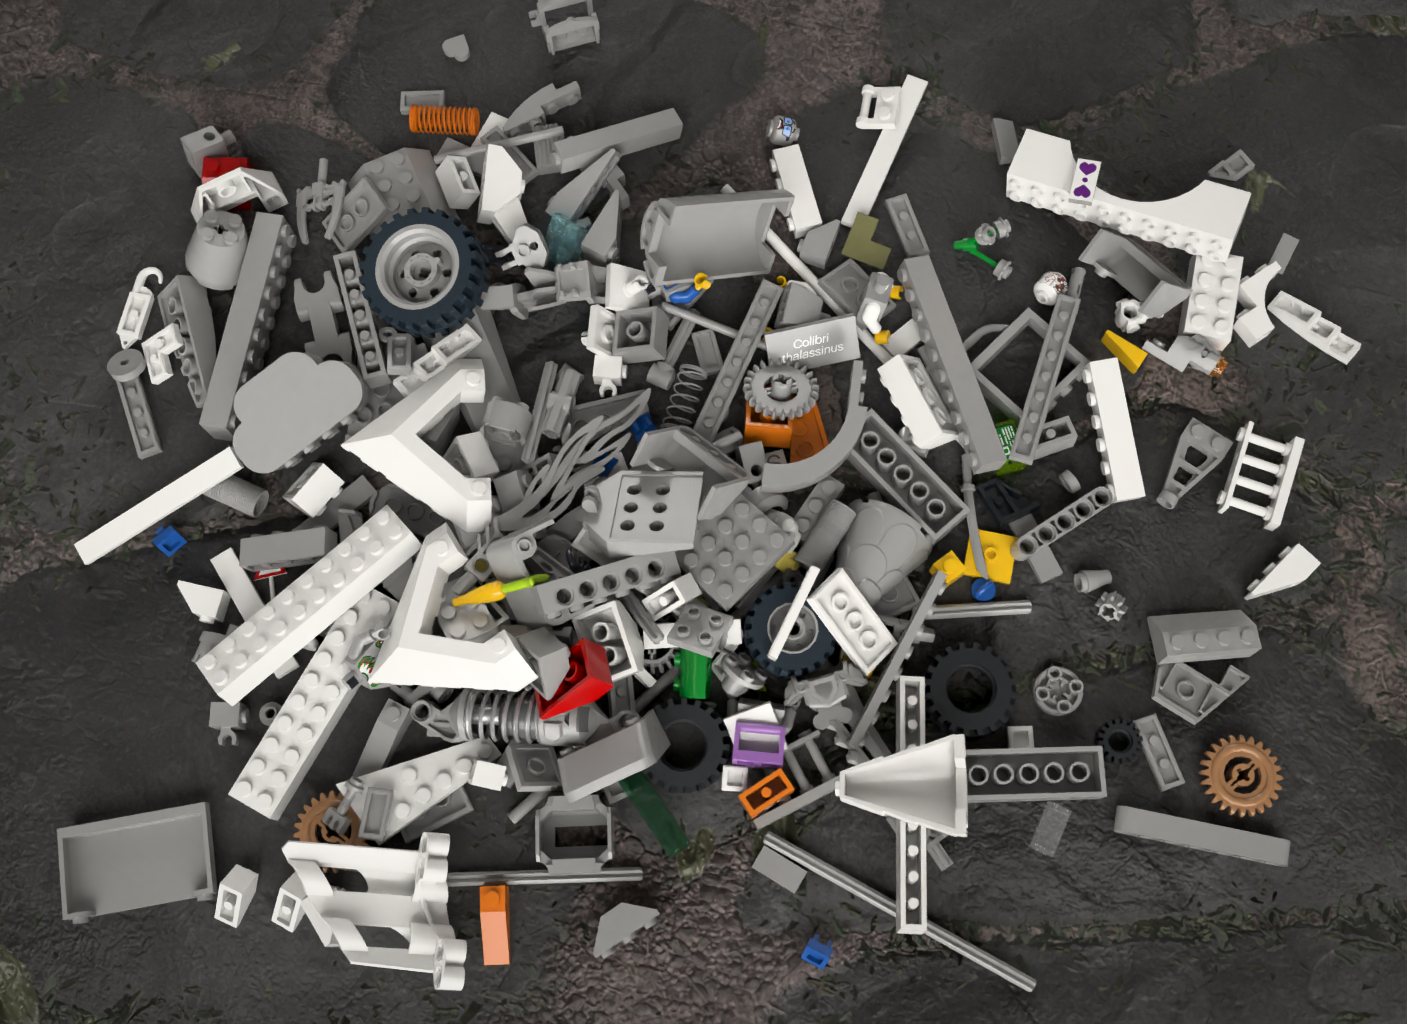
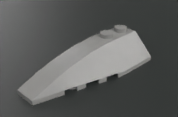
M177 275L157 298L164 327L171 323L179 325L184 345L173 352L176 358L181 359L182 367L180 369L183 376H188L189 378L187 386L196 407L202 408L216 362V340L212 308L209 306L207 288L199 284L198 280L193 276Z

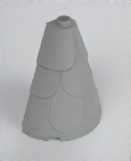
M857 499L848 506L855 511L857 516H855L837 547L835 570L843 568L872 607L880 601L884 594L899 584L905 576L927 560L933 545L928 534L924 535L920 531L922 526L902 510L878 500L870 499L866 503L861 499Z

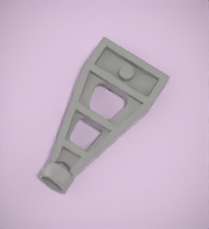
M1193 417L1178 438L1162 491L1156 499L1157 502L1167 509H1173L1186 492L1223 460L1234 442ZM1190 446L1207 456V460L1199 467H1195L1185 461L1187 448ZM1179 467L1192 474L1191 479L1185 485L1174 480Z

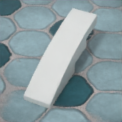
M1280 291L1267 306L1271 313L1301 337L1346 365L1361 348V343L1341 333V327L1322 318L1320 310L1283 291Z
M466 323L463 327L433 345L429 353L412 364L411 375H400L393 380V385L404 397H407L454 361L463 359L482 342V339Z

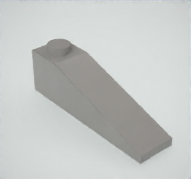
M613 148L610 149L557 192L556 195L551 197L545 212L566 227L570 226L575 220L580 219L622 157V154Z
M388 698L352 776L360 777L387 768L413 719L410 712L411 709Z

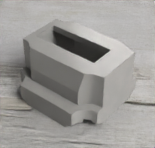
M587 795L571 803H568L565 796L548 797L546 805L542 809L536 810L535 814L536 862L545 864L550 875L601 873L603 864L613 859V854H615V830L612 807L603 805L599 795ZM607 825L608 845L556 847L555 827Z

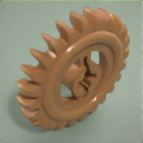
M1242 734L1237 736V741L1233 735L1227 737L1228 742L1223 738L1218 739L1220 746L1211 744L1210 748L1213 752H1204V755L1209 760L1200 761L1201 765L1207 767L1206 770L1198 772L1200 775L1207 776V779L1200 782L1201 785H1209L1204 794L1213 793L1214 797L1210 803L1220 801L1219 810H1224L1228 806L1229 815H1233L1238 810V816L1243 817L1247 810L1248 815L1253 817L1255 815V808L1258 813H1264L1263 804L1267 808L1272 807L1270 798L1273 800L1278 799V795L1274 790H1282L1277 781L1283 780V777L1276 773L1282 768L1281 766L1274 765L1278 758L1276 756H1269L1271 748L1262 749V741L1255 745L1252 736L1247 741H1245ZM1236 757L1249 760L1247 764H1237L1228 768L1224 777L1225 766L1229 760ZM1257 768L1259 781L1256 788L1246 794L1235 792V788L1248 786L1254 781V770ZM1246 770L1242 773L1241 780L1234 782L1237 780L1238 772Z
M331 790L328 798L325 793H321L320 801L312 798V807L308 805L303 806L306 814H298L302 822L294 824V827L300 829V831L293 834V837L300 838V841L319 843L316 833L317 826L320 825L322 827V837L328 842L371 847L366 843L367 839L358 838L361 820L351 806L346 813V816L352 819L350 823L352 828L350 838H348L349 829L343 835H339L341 837L333 836L334 832L329 825L326 826L322 822L329 807L337 809L344 797L341 792L336 797V792ZM323 867V872L328 873L330 867ZM332 868L334 873L339 872V868Z

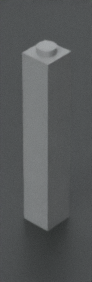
M674 108L556 141L553 143V151L550 154L551 161L554 166L558 167L561 174L592 165L612 148L623 156L680 139L683 123Z

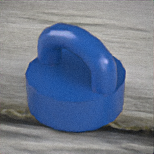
M979 578L973 583L970 591L973 599L984 603L993 598L996 589L992 580Z

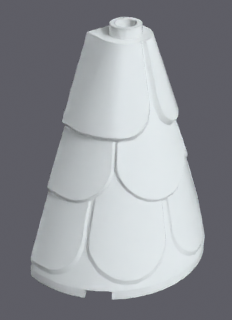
M952 734L918 747L908 748L885 758L880 756L840 771V781H835V795L839 796L840 800L844 803L881 816L886 814L910 824L921 825L954 837H967L968 792L965 735Z

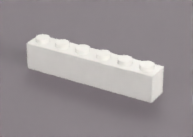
M1118 358L1089 362L1084 366V370H1082V377L1084 383H1087L1088 386L1087 402L1089 406H1092L1093 410L1091 422L1093 428L1097 430L1096 447L1102 455L1103 461H1101L1100 466L1102 474L1106 475L1107 484L1105 487L1113 495L1112 503L1142 498L1146 495Z

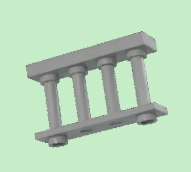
M811 729L802 732L798 735L799 740L789 744L788 749L784 750V758L801 788L799 791L801 795L794 799L791 796H787L778 802L779 807L771 811L767 809L753 820L757 831L835 791V781H840V775L836 777L834 773H831L814 739L820 736L819 730L812 732ZM803 745H806L823 777L821 779L823 784L815 788L812 784H809L792 752ZM748 767V773H750V772H752V771H754V770H756V769H758V768H757V767ZM762 768L766 776L775 772L774 769ZM749 774L747 776V789L754 785Z

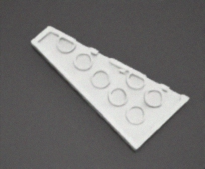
M477 738L474 741H468L357 777L365 782L363 786L365 789L362 794H356L350 806L361 820L368 787L394 791L384 838L385 842L468 782L474 759L494 763L502 754L490 738L484 742L481 738ZM346 781L336 784L343 796L348 789L345 787ZM376 841V843H377L379 846H380L382 843H384V842Z

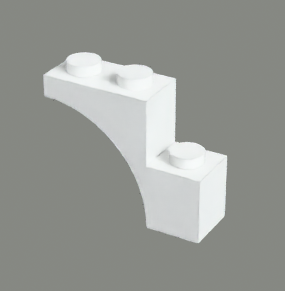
M1276 261L1269 266L1264 264L1259 267L1251 278L1247 275L1240 280L1237 300L1245 310L1236 316L1238 320L1233 325V329L1249 348L1267 337L1275 328L1266 312L1265 291L1269 281L1281 269Z

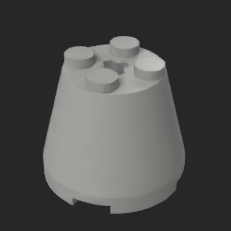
M210 209L205 211L204 215L199 219L186 250L185 263L187 271L202 286L214 290H231L233 286L237 285L249 242L241 216L226 211Z

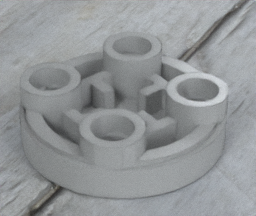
M1052 666L1037 676L1032 692L1037 706L1042 711L1053 716H1064L1079 706L1083 697L1084 687L1082 681L1071 670Z

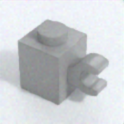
M211 702L209 727L221 730L218 737L219 745L225 746L226 738L231 736L232 745L238 746L239 736L234 730H246V723L250 719V711L247 709V705L241 702H237L234 706L227 702Z

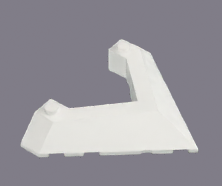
M457 359L341 444L342 448L360 457L361 461L375 471L383 473L388 480L417 500H421L429 505L434 512L446 520L452 521L466 534L485 533V527L488 524L489 528L491 527V478H465L421 440V437L426 432L432 430L459 403L484 402L486 390L482 359Z
M446 522L428 534L424 539L390 624L391 635L382 644L368 683L445 688L463 687L479 690L498 689L518 692L537 679L538 675L516 638L505 629L484 644L433 635L432 626L435 617H438L443 599L441 594L444 584H447L448 577L452 572L469 561Z

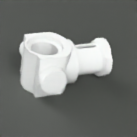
M1125 298L1116 302L1117 309L1114 312V321L1122 332L1133 333L1140 329V324H1144L1149 319L1138 311L1141 307V301Z

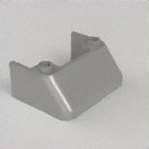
M1104 229L1098 231L1078 258L1081 262L1093 265L1095 267L1094 271L1103 278L1109 276L1119 282L1141 301V307L1138 311L1150 319L1161 317L1187 299L1193 291L1191 287L1138 243L1130 238Z
M683 425L645 432L630 462L632 467L648 464L652 471L704 472L703 498L700 502L701 509L696 517L698 520L722 514L747 487L751 479L748 471L696 431Z
M546 516L488 545L486 558L497 581L505 584L530 576L523 560L531 557L536 551L537 544L533 533L554 524L553 518ZM529 588L513 591L505 596L518 624L530 626L534 630L543 626L553 627L560 625L595 608L593 603L589 601L584 603L585 608L570 612L566 608L561 610V616L547 620L546 615L538 617Z
M653 709L648 711L642 718L639 715L631 717L625 721L626 726L620 731L588 746L574 749L572 745L559 752L561 756L557 758L563 792L568 803L642 771L660 759L671 744Z

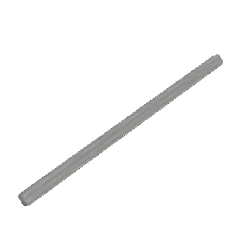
M771 831L766 833L763 839L765 845L896 917V901ZM927 919V931L924 934L1028 992H1032L1035 988L1037 981L1034 978Z

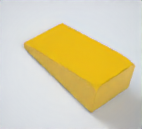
M1107 330L1101 339V342L1133 374H1135L1147 356V352L1110 330Z

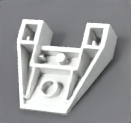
M239 167L198 186L192 203L191 213L196 223H198L207 210L227 211L257 196L269 213L289 203L272 172Z

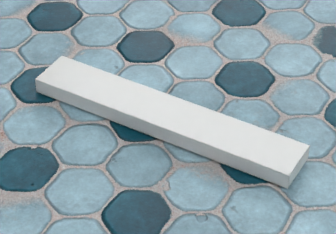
M231 547L210 559L246 622L265 606L263 600L245 569L239 566V558ZM293 655L274 671L278 679L300 667L295 656Z

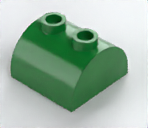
M680 648V652H675L674 658L675 667H680L679 677H674V691H679V697L706 699L710 697L712 658Z

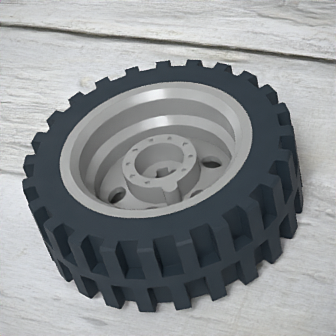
M422 207V211L417 212L414 208L407 209V215L402 216L400 213L393 215L394 221L389 224L384 221L380 225L382 230L377 235L373 232L370 236V239L373 241L370 247L365 246L362 252L366 255L365 261H360L359 268L364 271V276H359V283L366 288V290L362 291V294L366 300L371 302L369 307L380 318L402 333H409L417 338H420L421 334L427 338H435L436 332L445 336L450 334L449 329L452 327L460 329L464 326L462 321L466 317L471 320L475 316L472 311L476 305L482 306L484 302L480 298L482 292L488 293L489 286L485 283V278H490V270L485 264L489 263L488 256L482 251L484 249L483 245L464 224L453 215L448 216L443 210L437 209L436 213H434L429 207ZM403 271L405 278H401V274Z

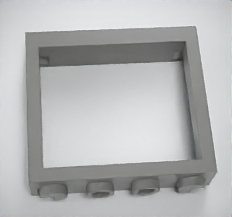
M1029 307L971 363L982 395L1017 426L1023 411L981 374L980 371L1028 325L1045 339L1049 325ZM1069 342L1064 357L1076 368L1055 387L1048 413L1057 405L1055 400L1060 395L1064 398L1073 389L1071 385L1076 380L1078 382L1083 380L1082 370L1090 362Z

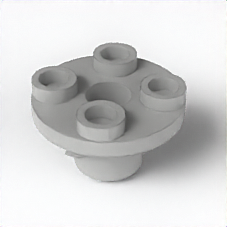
M739 652L738 655L727 653L721 659V666L726 674L721 683L722 688L726 693L734 697L741 696L749 689H761L766 682L768 674L763 669L755 666L751 662V657L743 652Z

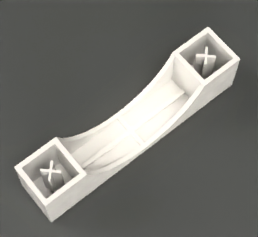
M1026 129L1007 172L1006 197L1016 202L1029 203L1036 208L1052 210L1059 215H1069L1079 221L1092 222L1102 228H1112L1122 234H1132L1141 237L1145 241L1162 243L1168 248H1178L1192 255L1198 254L1208 257L1215 262L1221 261L1226 263L1244 218L1251 196L1250 192L1204 180L1191 191L1163 201H1130L1110 195L1096 187L1092 206L1069 203V194L1077 165L1073 158L1070 141Z

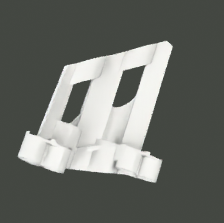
M423 832L418 851L290 840L281 848L288 863L298 874L304 887L303 890L323 923L329 926L338 941L340 949L351 964L433 973L435 990L461 991L463 989L465 980L463 964L467 954L466 940L455 938L454 930L449 925L446 906L448 902L446 877L448 872L447 855L450 847L449 834ZM319 867L356 869L364 876L368 884V891L332 890ZM354 925L390 927L408 940L410 943L409 948L367 947Z

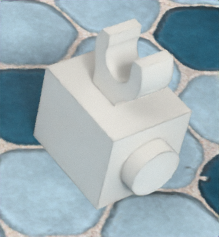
M595 355L593 380L594 384L601 385L599 389L601 398H604V392L608 389L613 391L612 397L617 396L616 386H622L623 378H627V365H624L623 357Z

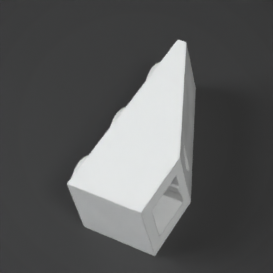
M1299 543L1292 548L1287 546L1278 555L1281 559L1275 565L1272 562L1262 572L1265 576L1260 581L1255 579L1247 587L1249 593L1244 599L1249 600L1296 586L1306 580L1321 562Z

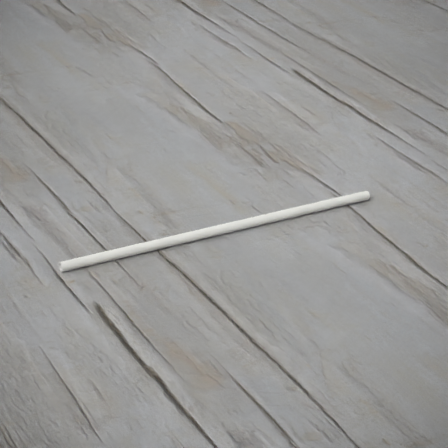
M726 184L720 191L721 193H735L729 184ZM769 227L765 240L838 316L845 315L846 313L817 284L819 279ZM857 326L858 338L883 364L893 358L881 344L875 343V338L867 329L862 331Z

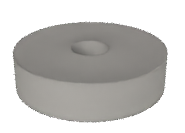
M125 349L116 353L109 360L107 370L114 380L119 382L129 381L144 371L146 360L140 351Z

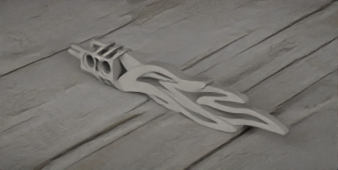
M651 388L646 389L619 414L603 422L604 416L600 415L578 430L562 447L551 468L549 464H546L535 476L522 502L498 517L496 515L493 518V525L489 528L488 524L485 527V533L482 536L480 533L477 535L476 542L465 553L467 558L475 550L476 554L465 563L463 568L466 571L465 574L451 587L457 596L466 594L476 582L482 585L484 582L497 581L496 576L492 579L488 578L493 573L486 558V549L490 543L504 537L502 533L515 532L546 516H550L554 520L567 509L576 491L581 486L603 473L605 470L603 466L621 451L630 439L631 433H627L605 449L598 450L608 440L634 423L648 402ZM639 406L635 414L626 423L604 435L587 453L579 457L595 434L618 422ZM578 439H580L575 444V446L570 450L567 456L563 459V461L560 463L563 455L569 449V447ZM616 449L601 461L578 471L567 480L575 463H589L603 454ZM541 479V485L532 493L536 483ZM559 481L550 498V503L538 513L523 518L536 507ZM570 492L567 498L555 510L549 512L556 502ZM538 531L533 533L534 538L536 537ZM477 561H484L488 566V570L478 572L474 565Z

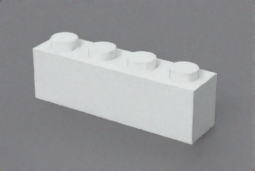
M799 144L773 150L772 159L769 160L772 173L776 172L777 179H775L776 188L787 190L795 196L789 218H787L788 229L793 231L795 239L804 237L808 231L822 226V220Z

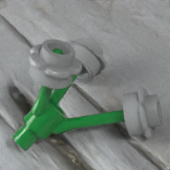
M998 217L997 221L992 222V226L988 223H983L981 227L976 229L975 237L954 241L955 250L963 249V251H969L970 254L995 267L993 275L998 277L997 280L1002 278L1006 280L1013 270L1011 261L1007 262L1002 259L999 263H996L978 251L979 244L992 245L995 242L996 236L998 239L1009 237L1011 226L1007 219L1003 220L1001 217Z

